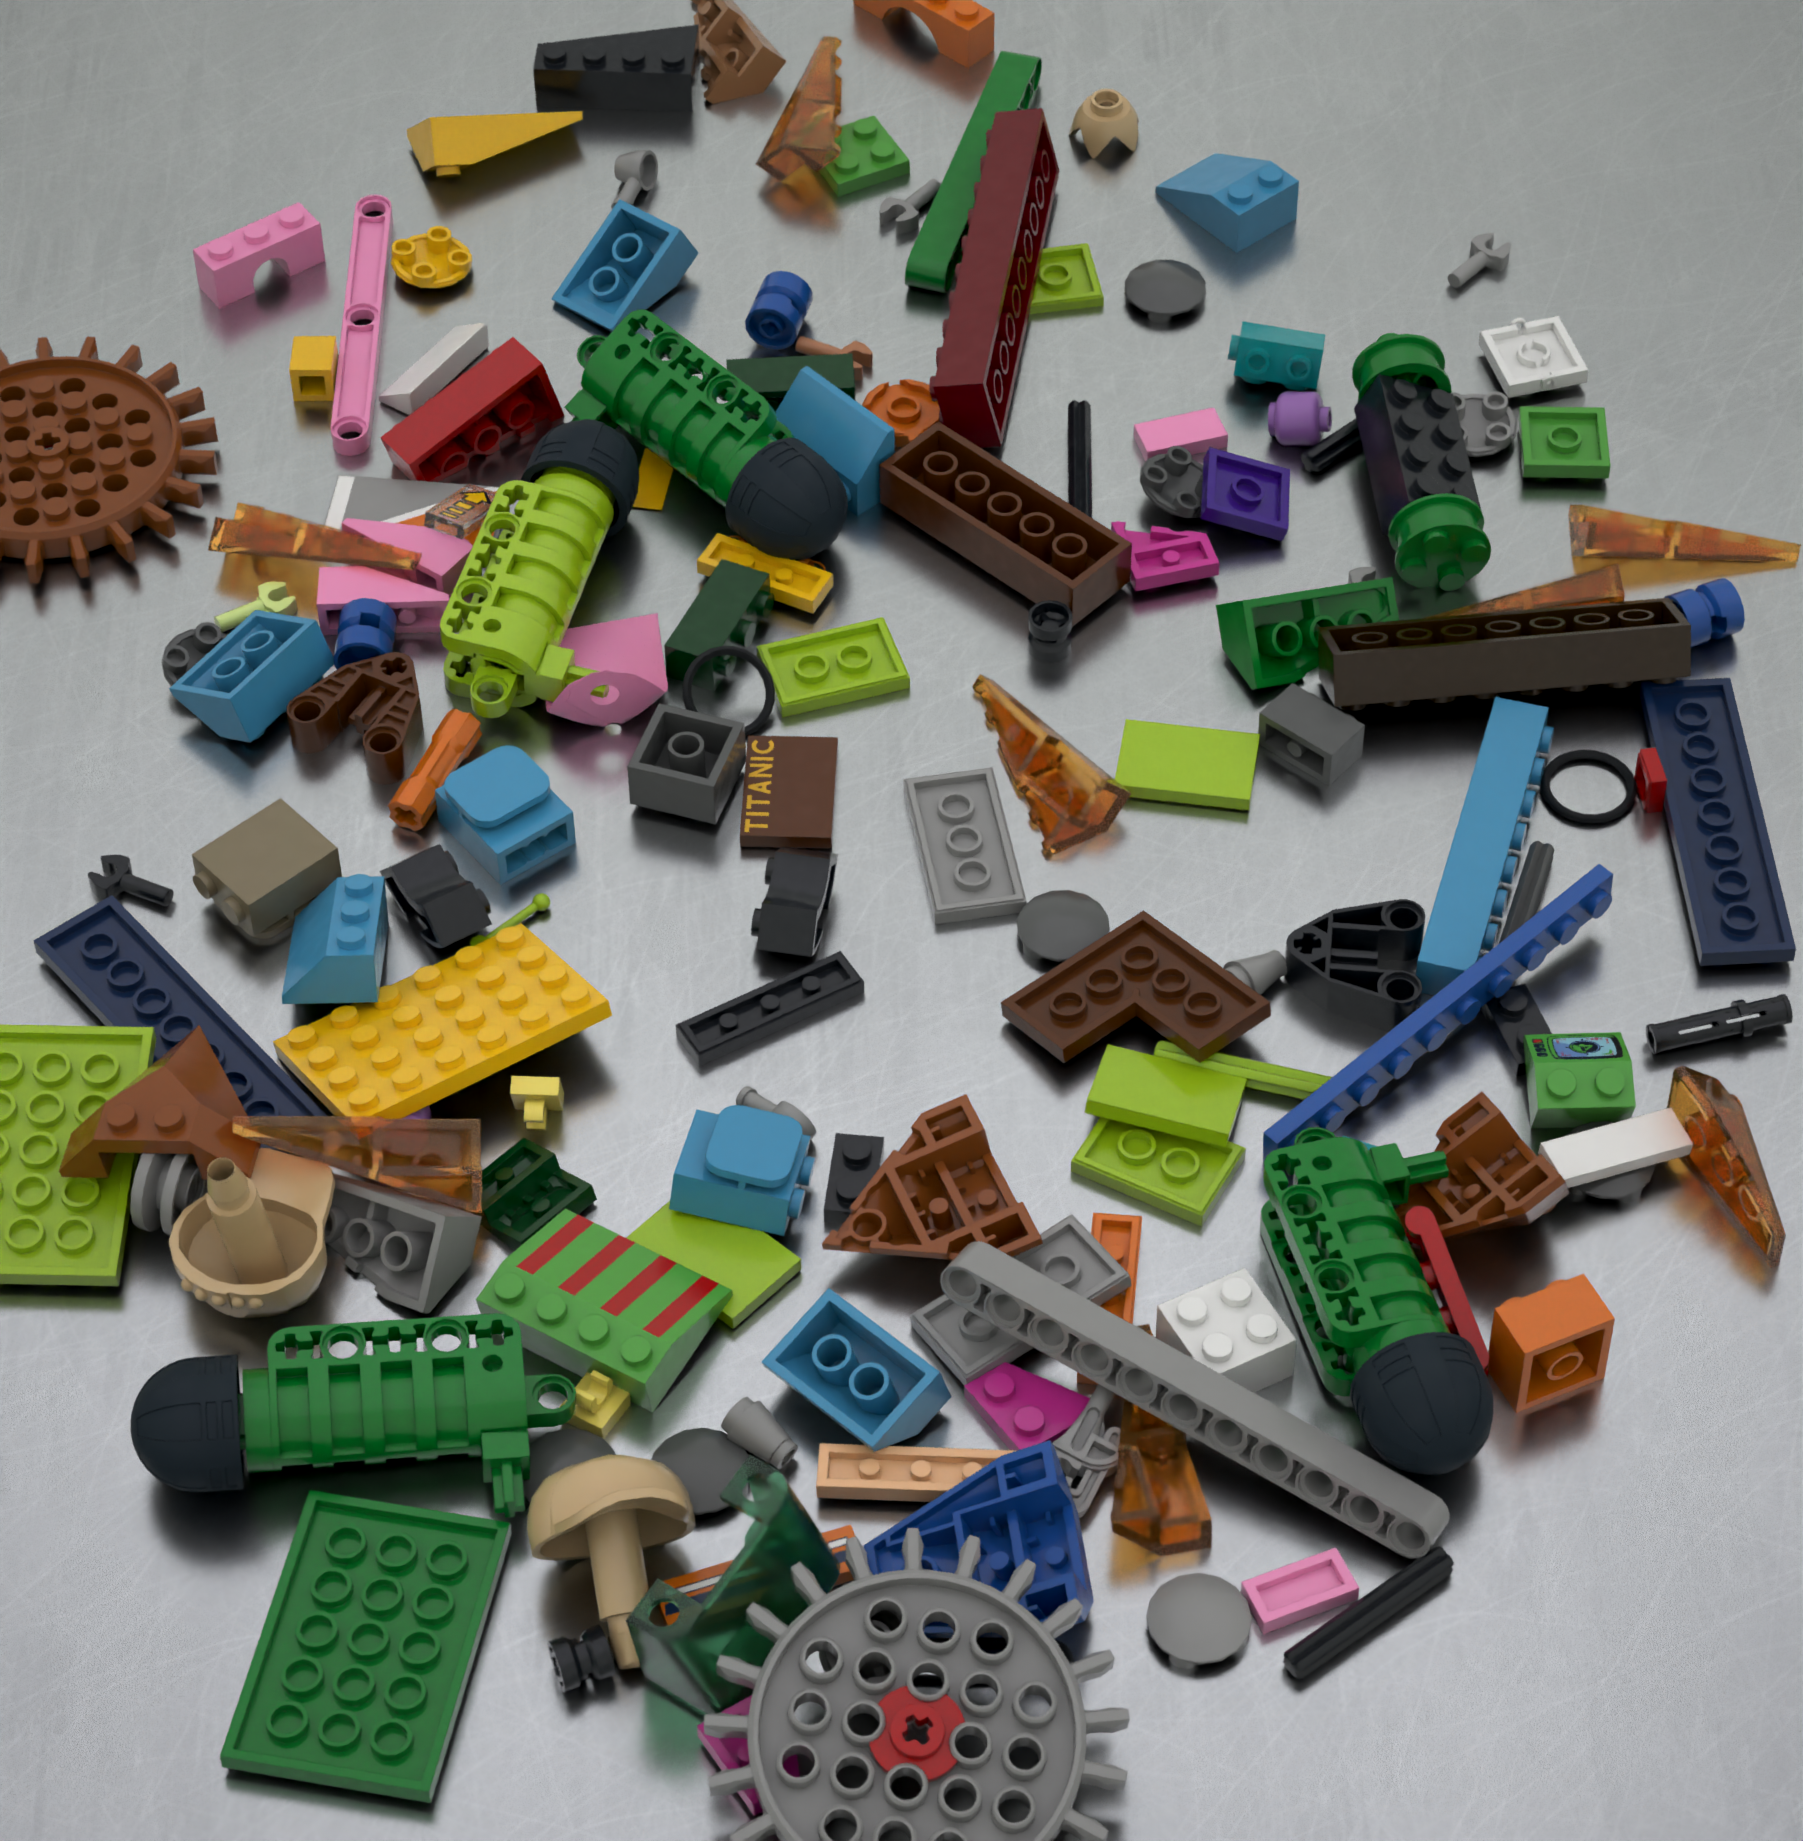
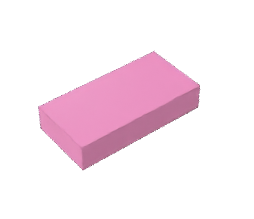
M1214 407L1134 424L1133 437L1145 462L1147 459L1158 454H1166L1172 446L1183 447L1191 455L1207 452L1209 447L1215 449L1226 448L1228 444V434Z
M1335 1547L1242 1581L1241 1594L1248 1601L1249 1609L1261 1632L1266 1634L1358 1600L1359 1586Z

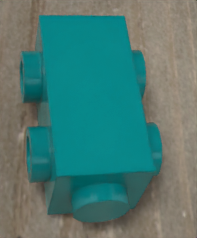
M1243 321L1240 336H1231L1228 360L1236 361L1233 376L1242 377L1246 382L1262 384L1266 381L1283 383L1285 387L1298 391L1306 390L1307 388L1317 389L1325 334Z

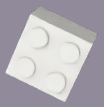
M1246 1268L1157 1306V1339L1255 1393L1293 1376L1296 1338Z

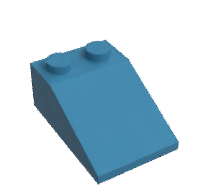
M1214 153L1157 185L1155 193L1234 252L1238 253L1297 219L1299 181L1272 161Z
M619 199L551 299L554 303L612 332L629 313L638 309H648L676 287L699 252L680 229Z

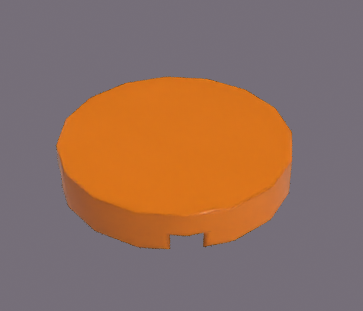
M904 379L899 380V385L889 386V382L880 384L867 394L862 403V406L894 428L895 447L906 446L939 421L940 408L938 402L932 401L929 385L920 381Z

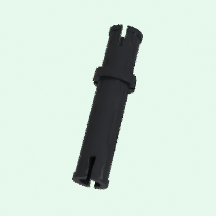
M1785 994L1749 1003L1742 999L1732 1001L1731 1007L1693 1014L1658 1024H1648L1646 1026L1647 1042L1651 1052L1658 1054L1661 1051L1700 1044L1733 1035H1738L1739 1038H1746L1752 1036L1755 1030L1792 1023V1008ZM1759 1014V1017L1745 1019L1733 1023L1726 1022L1727 1020L1737 1019L1744 1016ZM1709 1024L1712 1025L1711 1028L1679 1034V1031Z

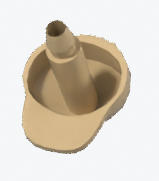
M260 1148L250 1179L230 1159L221 1157L213 1160L207 1168L208 1192L182 1211L173 1225L169 1238L172 1261L177 1274L182 1279V1289L187 1292L191 1291L195 1294L197 1300L207 1302L217 1311L243 1319L286 1314L306 1303L319 1287L327 1266L325 1225L335 1188L332 1168L323 1162L294 1156L270 1148Z
M606 1455L565 1467L544 1479L531 1498L528 1511L527 1533L532 1557L554 1561L590 1558L599 1619L601 1622L608 1623L610 1636L608 1641L619 1669H631L647 1665L650 1631L647 1630L645 1616L652 1613L643 1549L676 1541L693 1531L696 1525L693 1506L688 1492L678 1475L663 1463L627 1455Z

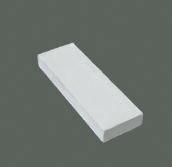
M1670 1107L1542 1142L1538 1155L1541 1154L1563 1177L1567 1187L1571 1188L1690 1155L1693 1142Z

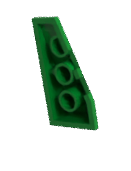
M1393 577L1216 605L1222 648L1251 689L1294 683L1305 677L1306 673L1318 667V627L1399 620Z

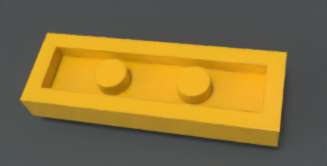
M720 533L715 535L697 559V572L708 577L711 576L721 559L769 573L770 593L774 594V600L812 614L833 587V573L796 560L768 555L755 546L753 547L748 543Z

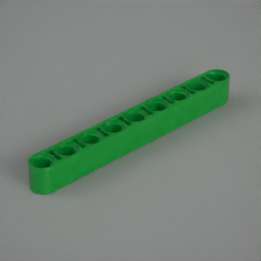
M1009 51L1000 52L910 252L905 270L906 286L948 293L955 278L956 264L962 262V238L967 236L969 231L968 211L973 209L975 205L974 185L975 182H980L981 179L980 159L987 152V130L992 129L996 112L1026 110L1029 108L1041 77V57Z

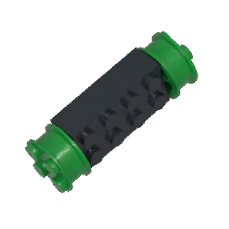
M1386 333L1380 336L1376 342L1365 348L1356 358L1352 367L1353 383L1359 392L1358 403L1354 407L1382 534L1389 536L1390 544L1396 551L1395 567L1397 573L1405 582L1418 588L1440 586L1445 591H1454L1461 588L1466 581L1476 576L1486 566L1491 555V545L1487 535L1483 532L1484 517L1453 393H1451L1450 379L1444 371V355L1441 348L1427 337L1415 334L1398 335L1396 333Z

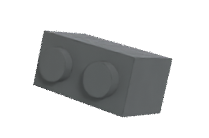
M1294 683L1287 687L1259 713V745L1327 786L1336 781L1362 756L1365 725L1357 721L1353 716L1343 713L1321 700L1317 695L1307 692Z

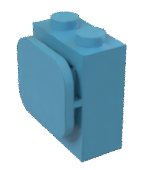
M505 745L493 749L450 773L445 779L444 785L435 790L438 821L500 885L576 843L573 811L550 789L548 775L522 749L516 746Z
M743 1105L728 1106L719 1114L697 1109L674 1171L669 1209L784 1236L790 1217L799 1219L805 1190L799 1189L800 1185L809 1186L812 1179L816 1158L808 1156L811 1136L803 1134L800 1123L794 1118Z

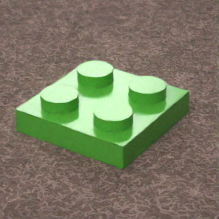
M874 115L803 138L804 153L838 197L910 173V160Z
M1519 407L1518 425L1523 477L1609 479L1610 456L1604 407Z

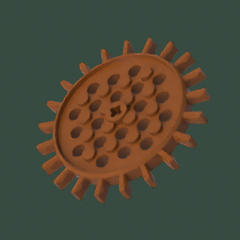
M89 336L86 337L80 349L79 357H54L47 337L38 338L36 347L37 359L9 364L8 357L0 349V561L3 556L25 558L24 562L29 582L39 583L43 572L44 559L71 556L73 566L80 578L88 577L90 575L88 551L112 544L117 552L130 563L136 560L134 543L130 534L143 525L149 526L169 539L176 535L173 515L162 510L168 501L199 509L202 507L204 502L201 485L182 480L181 477L182 474L217 475L218 468L215 451L185 450V447L218 442L215 419L211 417L180 423L179 420L205 411V404L200 387L170 398L164 395L179 385L177 366L174 363L169 362L145 379L137 374L143 366L139 346L132 344L120 360L113 364L99 360L96 339Z

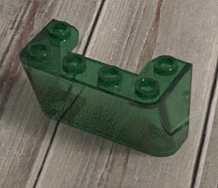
M752 1455L747 1458L720 1494L721 1501L753 1518L755 1521L745 1535V1546L702 1604L657 1578L626 1619L643 1675L706 1714L720 1713L751 1696L754 1691L752 1688L729 1682L719 1676L716 1672V1663L719 1656L737 1657L749 1664L762 1667L775 1645L771 1640L756 1632L746 1620V1610L752 1602L768 1609L776 1618L789 1626L809 1607L807 1602L794 1588L791 1579V1567L801 1562L814 1574L819 1586L826 1594L829 1593L840 1575V1563L837 1556L785 1477L777 1469ZM747 1482L750 1483L754 1502L747 1500L742 1494V1490ZM662 1602L675 1604L679 1608L677 1620L666 1627L656 1626L649 1620L651 1610Z

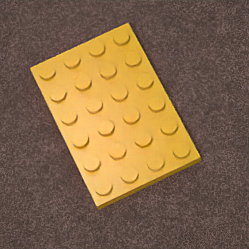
M520 923L516 926L506 927L495 936L474 946L464 947L457 951L455 955L443 961L422 967L413 975L399 982L380 987L378 1002L352 1003L340 1006L329 1015L313 1023L292 1029L287 1035L273 1041L277 1057L359 1140L611 1017L612 1013L609 1001Z

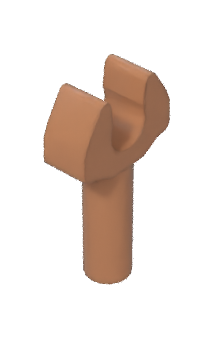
M800 336L796 343V351L808 356L852 353L855 381L863 379V366H873L872 351L864 343L853 341L851 344L844 346L843 349L804 336Z

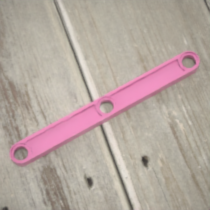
M382 195L365 196L355 206L331 419L333 448L337 453L344 456H355L364 453L371 443L393 231L391 202ZM370 212H383L380 216H365ZM361 319L372 320V322L367 325L353 324L355 321ZM347 432H358L361 434L353 439L340 437Z

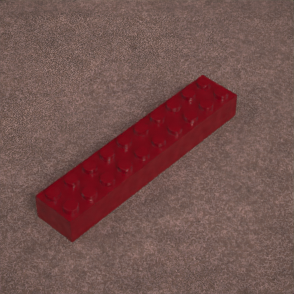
M1043 108L996 112L992 129L987 130V152L980 159L981 179L980 182H975L974 185L975 205L973 209L968 211L969 231L968 235L962 238V262L957 263L955 269L957 284L955 291H951L949 294V319H944L943 321L944 341L942 347H938L936 351V376H931L929 383L931 399L933 402L937 401L940 408L939 422L980 448L1000 447L1002 445L1060 172Z

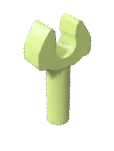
M266 582L258 586L259 595L255 601L214 617V621L223 633L237 627L255 610L293 616L297 611L296 597H288L285 582Z

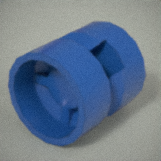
M786 271L772 272L764 278L745 320V329L757 344L768 349L780 350L786 349L794 343L813 301L812 290L808 283L801 277Z
M1719 578L1698 585L1695 590L1686 589L1664 597L1670 598L1691 624V648L1707 643L1710 638L1720 639L1738 633L1743 629L1745 621L1743 604L1736 588L1726 578Z
M369 598L352 600L344 605L340 612L338 637L334 650V666L337 670L350 663L393 652L397 616L391 607L384 602Z

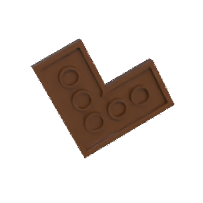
M1144 910L1001 1002L1002 1016L1063 1063L1135 1016L1201 1063L1271 1016L1270 1001Z

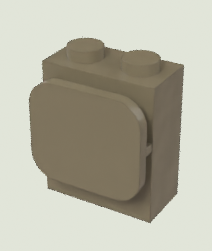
M281 798L192 854L195 869L193 882L198 892L205 899L212 898L230 922L234 925H239L247 934L257 939L272 938L292 926L295 917L318 894L324 891L337 877H342L338 848Z

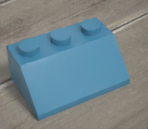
M805 366L799 371L776 410L777 420L784 424L796 439L805 443L833 467L846 489L848 510L859 516L880 502L879 465L895 454L894 428L813 369Z
M255 610L169 689L179 702L220 737L251 743L253 740L261 737L266 728L277 717L287 712V705L293 698L321 681L323 675L334 665V657L317 620Z
M355 874L349 877H337L295 917L282 992V1004L378 1002L389 925L385 876L370 877L365 874Z
M830 1288L824 1292L762 1361L765 1368L874 1452L918 1435L951 1398L940 1371Z

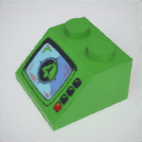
M1621 1032L1524 1035L1531 1129L1573 1128L1589 1122L1611 1121L1615 1123L1632 1117L1636 1107L1632 1060Z

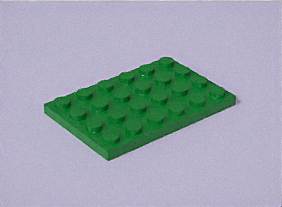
M309 1490L220 1754L222 1767L431 1803L512 1535L510 1522Z

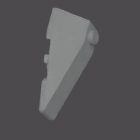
M333 1173L335 1188L325 1225V1244H328L345 1259L344 1264L354 1273H362L376 1286L374 1290L384 1299L422 1313H430L471 1265L482 1217L443 1203Z

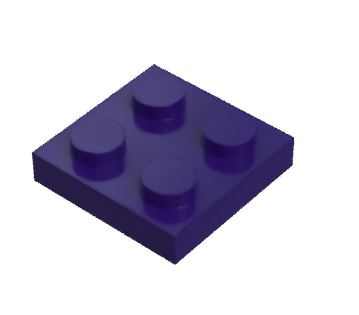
M1209 447L1203 459L1201 519L1283 541L1289 526L1290 469Z

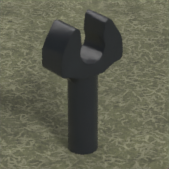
M123 855L101 856L103 871L112 876L105 877L94 872L88 873L91 889L98 898L103 900L111 895L115 897L123 891L165 907L173 899L174 893L172 889L132 875L130 858Z

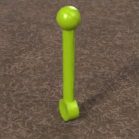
M544 893L536 894L533 897L532 904L486 936L478 935L473 937L470 942L471 946L495 936L506 927L518 925L536 911L547 910L550 907V898Z

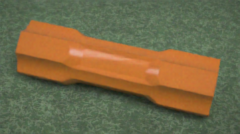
M456 708L446 713L432 735V743L411 776L402 782L388 804L390 809L389 817L399 827L418 831L425 826L436 809L435 790L444 785L447 776L455 771L461 761L470 755L482 736L480 731L481 722L471 713L462 712Z

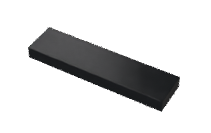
M839 951L676 1024V1036L700 1067L864 993V981L843 953Z

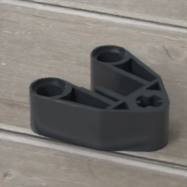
M1399 899L1335 909L1294 930L1288 936L1285 951L1287 973L1284 976L1286 981L1326 1012L1388 1032L1420 1007L1422 984L1418 977L1410 972L1379 969L1377 963L1378 960L1409 961L1419 955L1423 943L1426 917L1424 909L1414 901Z

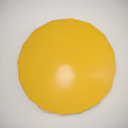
M443 226L431 227L427 233L411 236L408 239H398L392 244L391 266L395 274L406 283L420 288L437 289L454 285L464 279L472 267V255L467 246L456 238L451 237V231Z

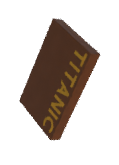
M748 735L740 825V846L832 848L838 737Z

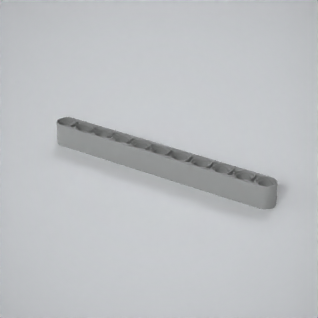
M973 1241L967 1244L940 1276L943 1292L954 1303L1402 1556L1408 1558L1425 1556L1449 1522L1450 1514L1448 1507L1436 1494L987 1243Z

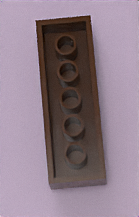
M939 421L879 465L880 503L1036 604L1047 600L1059 601L1070 608L1073 615L1072 627L1130 582L1132 543Z

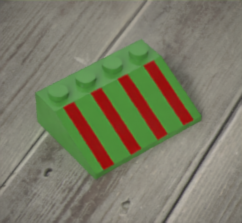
M565 1208L503 1260L476 1298L481 1314L499 1313L514 1318L519 1324L522 1347L581 1377H584L587 1372L591 1373L595 1370L611 1378L613 1385L629 1392L631 1402L653 1413L733 1296V1292L731 1289Z

